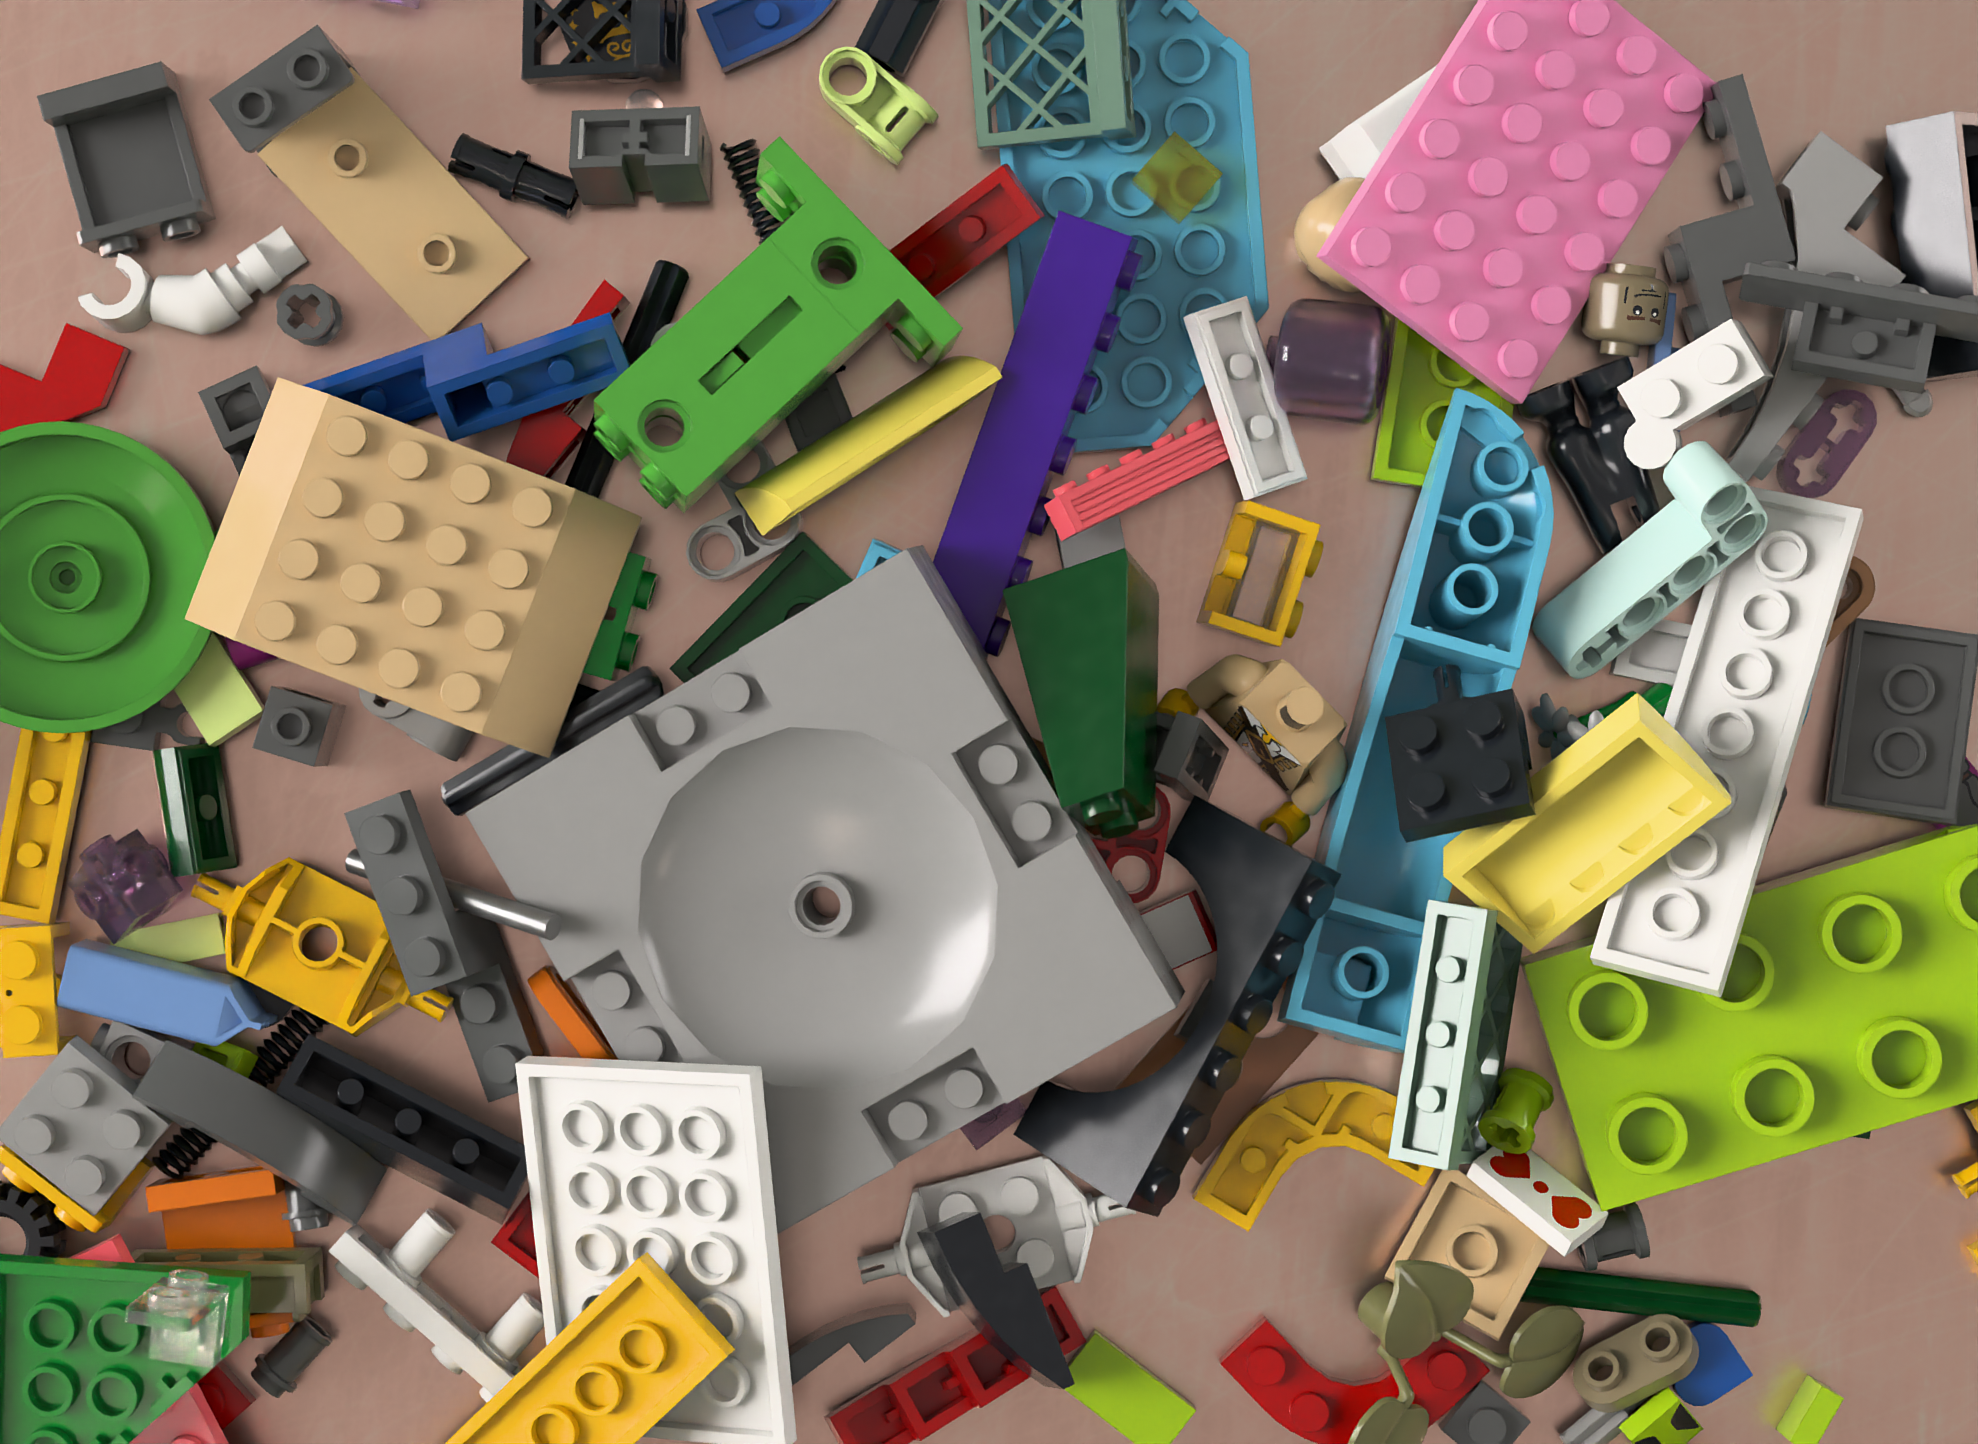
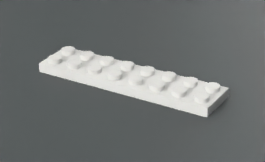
M1753 486L1749 487L1767 514V527L1762 536L1748 550L1704 585L1664 715V719L1692 747L1731 796V804L1608 897L1590 955L1593 965L1721 997L1864 520L1863 512L1860 508Z

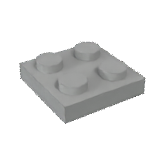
M76 1035L66 1044L0 1126V1141L91 1215L95 1216L174 1121L132 1098L138 1084Z

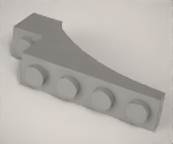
M1822 131L1808 143L1776 185V191L1779 199L1782 201L1785 222L1796 256V260L1790 264L1802 272L1826 275L1831 272H1845L1859 277L1865 283L1888 287L1900 284L1906 276L1904 273L1844 229L1848 225L1857 231L1880 201L1871 193L1883 177ZM1785 309L1777 352L1770 369L1774 377L1766 381L1758 405H1756L1743 434L1725 459L1745 482L1749 481L1753 475L1762 481L1769 474L1785 452L1783 448L1777 445L1782 436L1792 424L1801 430L1824 402V399L1816 394V392L1828 377L1791 370L1803 316L1802 311Z

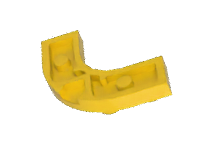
M1316 1080L1301 1083L1275 1093L1249 1111L1224 1141L1192 1197L1197 1202L1249 1232L1282 1175L1298 1158L1318 1148L1346 1146L1369 1154L1423 1187L1435 1168L1388 1158L1397 1103L1396 1095L1379 1087L1352 1080Z

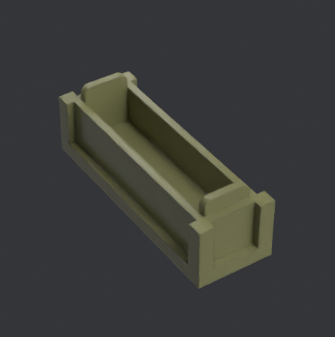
M322 1247L135 1249L130 1253L135 1263L251 1271L250 1313H292L293 1321L301 1322L310 1313L311 1304L315 1300H322L325 1297Z

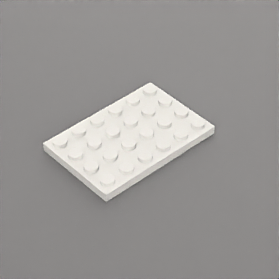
M527 1056L515 1063L546 1346L639 1257L648 1252L735 1350L643 1437L713 1444H793L797 1440L761 1066Z

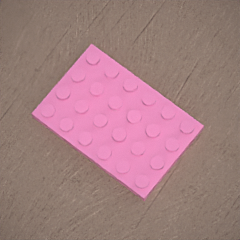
M1478 0L1316 257L1510 404H1522L1589 298L1592 278L1598 273L1605 272L1607 263H1610L1703 115L1704 108L1702 103L1713 99L1711 87L1716 82L1615 0Z

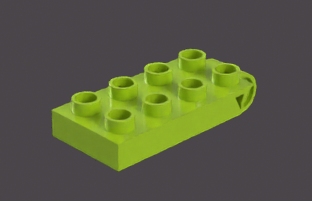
M1978 824L1941 828L1754 886L1721 997L1593 965L1590 955L1596 935L1520 959L1592 1191L1602 1212L1978 1099Z

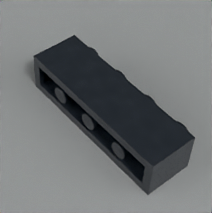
M308 1034L277 1088V1095L324 1122L362 1148L377 1161L501 1225L504 1223L528 1178L525 1147L523 1144Z

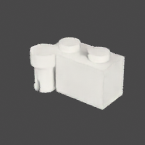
M1734 319L1726 321L1617 387L1636 419V422L1629 427L1624 438L1626 455L1634 465L1642 469L1665 467L1672 456L1682 448V438L1678 430H1686L1774 377L1741 321Z

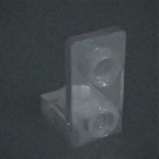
M179 1269L170 1271L168 1275L160 1278L126 1307L125 1322L152 1327L149 1359L214 1368L221 1361L229 1285L209 1282V1275L197 1270Z

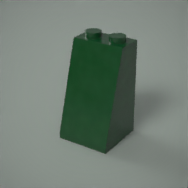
M1123 548L1003 590L1060 806L1094 836L1101 834V837L1105 839L1118 838L1135 832L1139 828L1138 822L1155 817L1156 773L1153 770L1156 765L1159 593L1155 582L1131 554Z

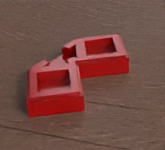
M66 323L42 381L0 364V432L39 422H69L106 408L130 349Z

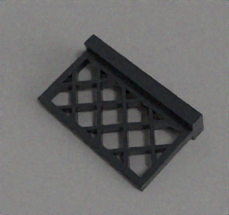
M523 0L521 79L526 83L539 84L650 77L656 83L681 81L682 0H618L614 5L609 0H598L608 12L584 38L565 21L567 16L582 0H562L554 9L545 0ZM542 9L548 14V16L543 21ZM630 9L631 21L625 17V15ZM620 21L631 32L630 59L605 61L594 48ZM560 26L577 45L560 64L541 65L542 43ZM588 55L595 61L581 63Z

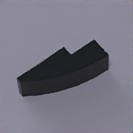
M962 1212L917 1232L935 1272L956 1305L990 1344L1013 1365L1045 1387L1065 1389L1075 1384L1028 1263L1008 1262L1001 1265L981 1212Z

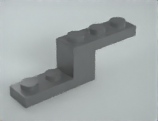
M1743 74L1716 82L1711 87L1713 99L1702 103L1704 108L1702 116L1707 133L1712 140L1719 138L1725 158V163L1720 164L1719 167L1724 192L1730 201L1737 200L1739 209L1679 226L1668 234L1670 245L1664 247V258L1669 276L1673 283H1682L1688 306L1682 308L1681 314L1683 326L1690 343L1726 321L1733 319L1724 284L1741 280L1746 263L1760 264L1764 261L1776 260L1790 264L1796 260ZM1754 389L1719 409L1720 417L1741 412L1758 405Z
M411 789L344 813L410 995L414 996L445 985L449 997L454 998L452 1005L488 1103L518 1093L515 1063L527 1056L545 1055L496 922L461 910L455 911Z

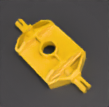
M290 857L265 869L243 888L238 885L236 888H233L209 876L207 873H202L197 881L219 894L215 895L196 884L192 889L191 897L223 911L222 914L227 917L225 951L226 968L230 974L238 976L347 1031L354 1037L359 1036L401 1006L407 1007L409 1005L437 1019L440 1023L445 1019L446 1011L426 1000L428 999L448 1010L452 1006L453 997H448L434 989L414 996L410 995L375 900ZM317 927L329 928L337 936V948L334 954L324 961L309 960L302 952V941L305 935Z

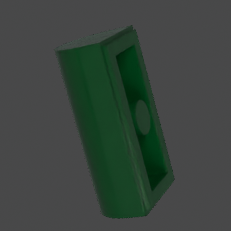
M208 743L152 751L171 878L237 868L219 745L212 747Z

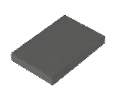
M1856 618L1849 625L1824 808L1948 826L1957 824L1978 666L1977 634Z

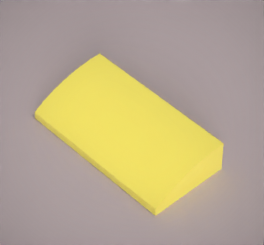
M964 355L946 358L933 368H930L742 487L734 494L761 535L764 536L961 410L1003 377L996 366L984 360Z
M1636 693L1530 778L1536 815L1467 829L1443 847V876L1480 908L1498 910L1496 922L1535 954L1730 805L1731 796L1682 736L1641 695Z

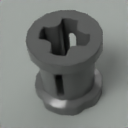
M314 284L291 285L281 293L276 302L278 312L277 324L285 334L304 345L314 347L327 345L336 339L342 330L344 315L341 305L335 297ZM305 303L317 307L315 312L321 318L319 324L314 328L303 323L304 317L299 312V309Z
M1635 1202L1626 1204L1622 1211L1610 1213L1603 1227L1577 1247L1585 1271L1596 1270L1598 1262L1635 1254L1639 1259L1650 1257V1244L1646 1226L1638 1204Z

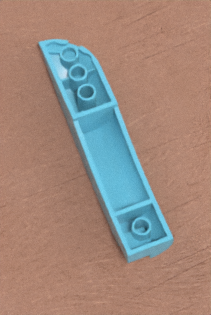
M1456 388L1453 392L1398 562L1344 747L1348 762L1346 776L1342 785L1330 798L1314 858L1342 875L1334 888L1335 894L1330 908L1317 920L1303 946L1304 953L1299 966L1288 976L1277 1018L1278 1022L1333 1036L1334 1040L1395 1053H1404L1428 899L1448 902L1453 885L1443 876V847L1463 831L1406 843L1399 828L1385 717L1427 708L1437 703L1433 671L1435 668L1442 666L1447 676L1446 664H1453L1460 668L1463 697H1476L1511 689L1516 671L1521 666L1553 532L1554 509L1549 478L1544 465H1539L1534 453L1523 438V430L1507 414L1489 401L1459 388Z

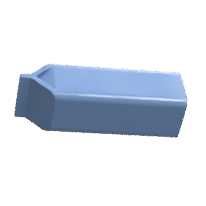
M84 939L70 946L57 997V1006L215 1047L247 1028L262 1030L276 1022L278 1017L277 1014L265 1012L248 982L240 977L90 939Z

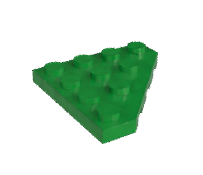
M0 1254V1444H129L249 1336L251 1271Z

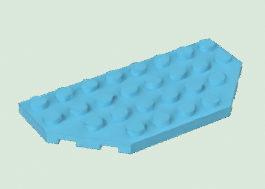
M987 0L998 11L1007 2V0ZM1023 0L1008 19L1034 39L1057 9L1047 0ZM1080 0L1071 12L1083 21ZM1126 0L1136 137L1116 140L1101 137L999 148L1000 166L1004 164L1010 166L1045 215L1007 244L1014 334L1058 211L1134 237L1138 240L1134 252L1143 255L1142 265L1131 292L1120 290L1112 314L1121 317L1114 343L1108 354L1098 351L1090 375L1099 378V382L1091 406L1086 415L1076 412L1068 436L1077 439L1073 454L1151 448V443L1158 440L1203 387L1205 382L1183 317L1244 296L1248 297L1256 323L1269 309L1249 53L1232 38L1226 37L1218 31L1187 0ZM988 12L990 23L994 16L990 12ZM1066 17L1042 48L1068 68L1085 47L1084 32ZM1004 24L990 40L992 66L1004 75L1028 46L1027 43ZM1036 53L1013 83L1038 104L1062 73L1040 54ZM1085 63L1076 76L1087 85ZM993 76L995 87L999 80ZM1071 81L1047 112L1062 125L1090 123L1088 95ZM1009 88L995 103L998 132L1016 131L1033 110ZM1041 117L1032 129L1053 127V125Z

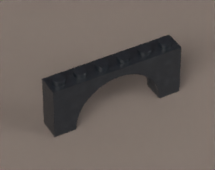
M1194 795L1165 852L1182 864L1197 881L1206 897L1215 924L1217 938L1216 974L1207 1007L1198 1026L1182 1049L1167 1064L1149 1077L1128 1087L1106 1092H1081L1051 1080L1046 1081L1038 1087L1013 1134L1125 1208L1156 1217L1160 1215L1163 1207L1175 1197L1180 1186V1175L1194 1149L1199 1147L1206 1139L1211 1128V1118L1224 1093L1239 1078L1242 1060L1255 1035L1262 1031L1269 1022L1273 1011V1002L1287 976L1291 975L1299 966L1304 953L1303 946L1317 920L1330 908L1334 899V888L1342 875L1233 813Z

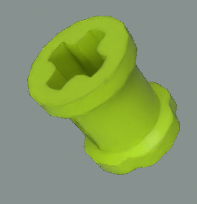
M1510 1068L1502 1073L1498 1082L1500 1094L1493 1109L1486 1111L1482 1115L1478 1129L1481 1136L1497 1149L1508 1153L1522 1154L1527 1153L1535 1142L1536 1135L1533 1128L1540 1113L1549 1109L1554 1101L1553 1087L1545 1078L1535 1072L1520 1068Z

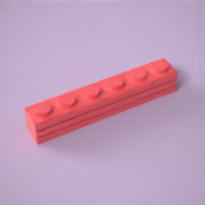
M1202 418L1183 428L1186 435L1175 439L1173 433L1151 443L1154 450L1143 455L1141 449H1137L1118 459L1121 466L1110 470L1108 464L1086 474L1088 482L1077 486L1075 480H1072L1053 490L1055 498L1044 504V508L1048 516H1050L1061 542L1229 461L1230 457L1218 421L1215 420L1208 424L1206 419Z

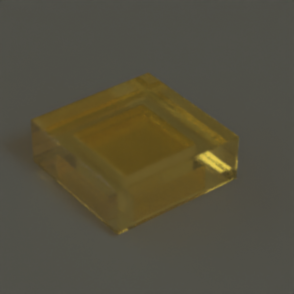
M1174 131L1132 179L1131 183L1180 225L1222 177L1223 173Z

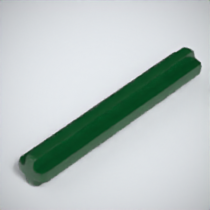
M1542 1267L1536 1269L1519 1301L1645 1316L1669 1314L1681 1320L1755 1327L1758 1325L1762 1309L1761 1296L1750 1290Z

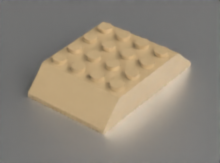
M278 377L185 619L234 641L472 732L550 758L642 517L567 485L330 394Z

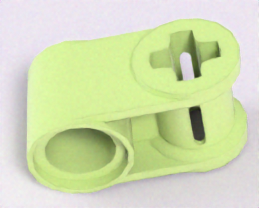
M842 47L835 49L825 57L820 66L819 86L826 103L848 121L868 144L895 165H898L904 157L901 151L925 123L933 124L939 117L937 112L919 94L902 81L895 79L867 53L858 48ZM853 65L864 73L866 84L857 94L851 96L841 95L830 84V77L833 71L840 66ZM905 112L906 114L890 132H887L898 117Z

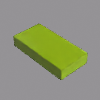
M1094 1329L1087 1338V1342L1080 1347L1067 1364L1075 1384L1065 1388V1390L1133 1443L1171 1444L1196 1412L1195 1406Z

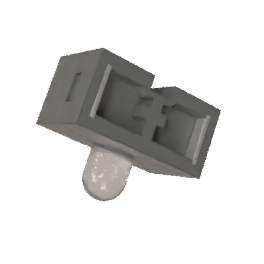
M639 89L628 97L625 109L572 111L569 170L583 205L635 203L636 192L649 191L654 192L657 203L709 201L712 144L700 106L664 108L663 102L657 93L649 89Z

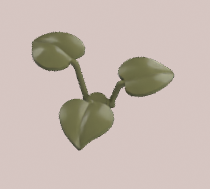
M1397 1260L1395 1262L1394 1283L1387 1281L1373 1287L1359 1305L1358 1318L1381 1340L1377 1353L1387 1362L1397 1383L1399 1396L1398 1399L1384 1397L1371 1406L1358 1422L1348 1444H1422L1428 1429L1429 1414L1421 1405L1412 1404L1415 1397L1414 1391L1398 1358L1407 1359L1417 1356L1425 1351L1432 1342L1439 1341L1442 1336L1498 1368H1505L1499 1383L1500 1390L1512 1398H1527L1549 1388L1568 1369L1579 1349L1585 1322L1577 1312L1568 1306L1556 1305L1543 1308L1532 1314L1518 1328L1511 1340L1509 1353L1499 1354L1453 1329L1466 1316L1474 1295L1473 1283L1464 1273L1454 1267L1437 1262Z

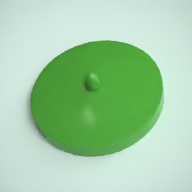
M63 421L39 422L0 432V721L3 723L38 732L76 733L101 729L123 722L149 709L173 691L195 666L213 631L185 619L216 539L211 520L201 500L184 477L162 456L126 435L99 426Z

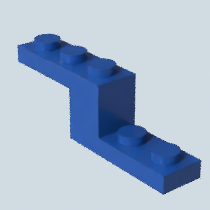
M609 312L497 352L493 351L483 324L479 323L303 386L330 394L403 423L437 412L448 439L453 442L605 389L631 365Z

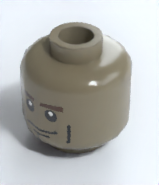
M1607 263L1605 272L1598 273L1592 278L1589 298L1583 307L1581 328L1583 333L1590 339L1601 341V354L1638 358L1640 345H1654L1662 340L1665 329L1669 288L1664 281L1655 278L1656 268Z

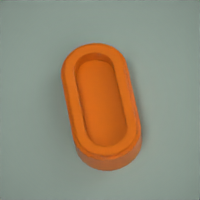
M545 965L527 979L530 988L539 1002L582 1058L619 1060L593 1015L567 981H563L559 972L554 967Z

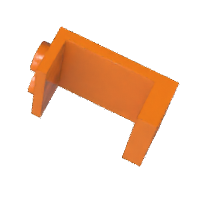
M260 1165L184 1175V1179L181 1180L171 1177L163 1178L145 1187L149 1213L162 1212L167 1249L297 1247L295 1232L290 1231L289 1220H282V1214L288 1213L284 1180ZM250 1313L249 1329L251 1337L265 1338L289 1332V1323L294 1322L292 1313Z

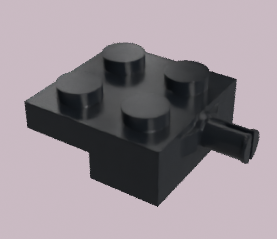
M1446 664L1447 676L1442 666L1435 668L1433 671L1437 703L1427 708L1385 717L1399 828L1406 843L1536 815L1529 770L1532 769L1525 717L1513 688L1476 697H1463L1460 668L1453 664Z

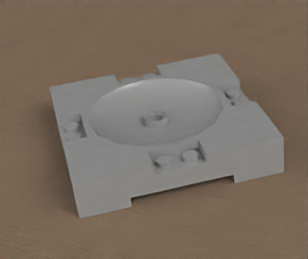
M923 545L906 548L739 648V651L639 711L624 717L465 813L516 901L560 916L562 926L558 936L553 940L539 936L538 938L563 981L569 978L572 979L619 1060L761 1066L777 1234L892 1170L902 1160L1004 1102L1008 1104L1177 1008L1185 993L1184 988L1121 881L1114 879L1086 829L1061 808L1049 766L985 659L988 657L987 653ZM816 887H827L837 894L841 903L840 912L837 917H827L815 908L813 893Z

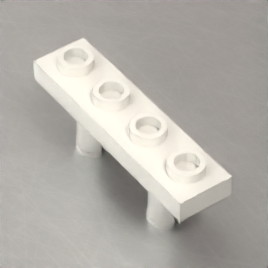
M427 1209L392 1249L384 1248L358 1224L349 1228L329 1250L339 1260L335 1264L336 1270L356 1288L364 1290L369 1286L387 1303L384 1305L383 1310L402 1329L413 1332L417 1328L435 1345L431 1351L446 1368L456 1374H461L465 1370L483 1387L479 1393L486 1402H489L523 1369L518 1365L516 1358L544 1326L542 1304L528 1293H523L492 1329L485 1333L480 1332L422 1281L420 1274L455 1234L454 1228L442 1216L432 1209Z

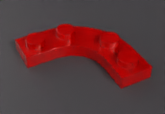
M1265 1316L1219 1358L1220 1364L1275 1421L1300 1437L1318 1444H1348L1358 1422L1371 1406L1384 1397L1398 1399L1399 1389L1390 1369L1378 1377L1358 1381H1348L1326 1375L1309 1363ZM1442 1336L1439 1341L1432 1342L1421 1354L1400 1361L1414 1391L1415 1397L1412 1404L1421 1405L1429 1414L1428 1427L1445 1415L1490 1372L1489 1368L1478 1356Z

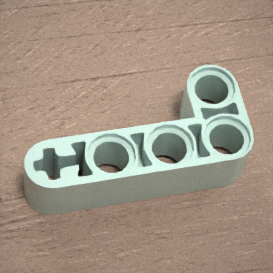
M1696 441L1687 444L1678 450L1665 466L1663 473L1664 483L1675 499L1548 602L1534 619L1532 626L1534 635L1568 675L1574 679H1583L1601 670L1748 550L1764 533L1768 518L1761 504L1748 484L1706 441Z

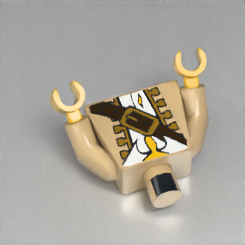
M1233 654L1226 656L1187 685V691L1178 688L1169 690L1157 705V711L1168 713L1173 717L1176 716L1178 711L1196 717L1199 707L1205 709L1223 730L1289 796L1291 795L1292 801L1284 802L1262 821L1260 829L1267 831L1274 823L1281 825L1287 833V841L1285 843L1292 846L1308 832L1310 828L1309 815H1316L1344 782L1348 762L1344 747L1339 741L1347 727V723L1287 661L1279 659L1261 663L1243 655Z

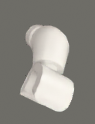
M280 226L256 244L253 243L236 255L240 262L234 267L230 268L225 263L212 273L205 268L196 275H159L154 282L152 277L131 257L118 253L116 267L127 278L131 279V289L128 295L121 302L114 305H104L94 293L81 295L78 299L80 305L99 323L117 333L134 332L143 328L152 319L156 323L199 335L219 332L242 319L239 311L254 302L250 296L253 292L260 289L263 294L267 293L283 282L281 279L306 263L307 260L283 226Z

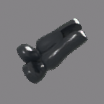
M1629 356L1571 377L1575 390L1587 410L1589 428L1581 425L1576 415L1574 393L1569 380H1564L1530 393L1522 404H1516L1523 418L1541 422L1547 427L1549 433L1546 440L1547 454L1571 492L1594 541L1603 555L1609 553L1623 542L1610 505L1626 499L1637 528H1640L1660 511L1648 469H1642L1634 465L1627 457L1624 449L1625 435L1629 427L1636 422L1632 412L1626 407L1621 406L1617 400L1619 393L1617 387L1633 377L1634 369Z

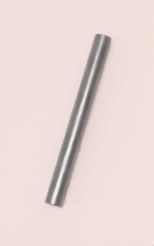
M353 849L346 858V870L349 873L368 879L358 850ZM443 877L453 907L458 910L548 940L555 939L561 930L562 921L559 915Z

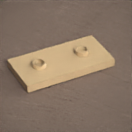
M350 67L349 70L355 78L351 86L275 137L257 155L430 340L448 335L530 258L362 77Z

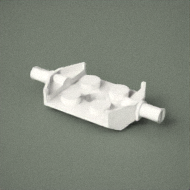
M1043 1155L913 1189L900 1242L894 1243V1249L863 1257L858 1256L857 1262L859 1270H861L860 1275L863 1284L896 1274L901 1276L907 1275L908 1279L943 1317H948L951 1311L959 1310L960 1308L956 1305L935 1272L917 1232L962 1212H981L983 1220L992 1215L1004 1216L1012 1222L1015 1228V1235L1008 1246L1002 1249H995L1001 1265L1008 1262L1028 1263L1037 1289L1072 1280H1074L1075 1284L1080 1283L1093 1235V1227L1100 1226L1099 1222L1130 1214L1134 1215L1136 1211L1125 1208L1105 1194L1092 1197L1091 1193L1084 1194L1058 1163Z

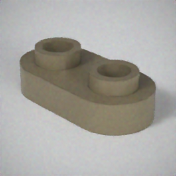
M1658 1314L1648 1317L1585 1350L1577 1359L1573 1369L1575 1388L1591 1408L1603 1413L1621 1411L1687 1377L1698 1361V1342L1689 1327L1678 1317L1669 1314ZM1661 1337L1670 1338V1343L1666 1349L1659 1352L1652 1351V1345L1657 1339ZM1604 1366L1613 1367V1372L1609 1378L1603 1381L1595 1380V1375L1600 1368Z

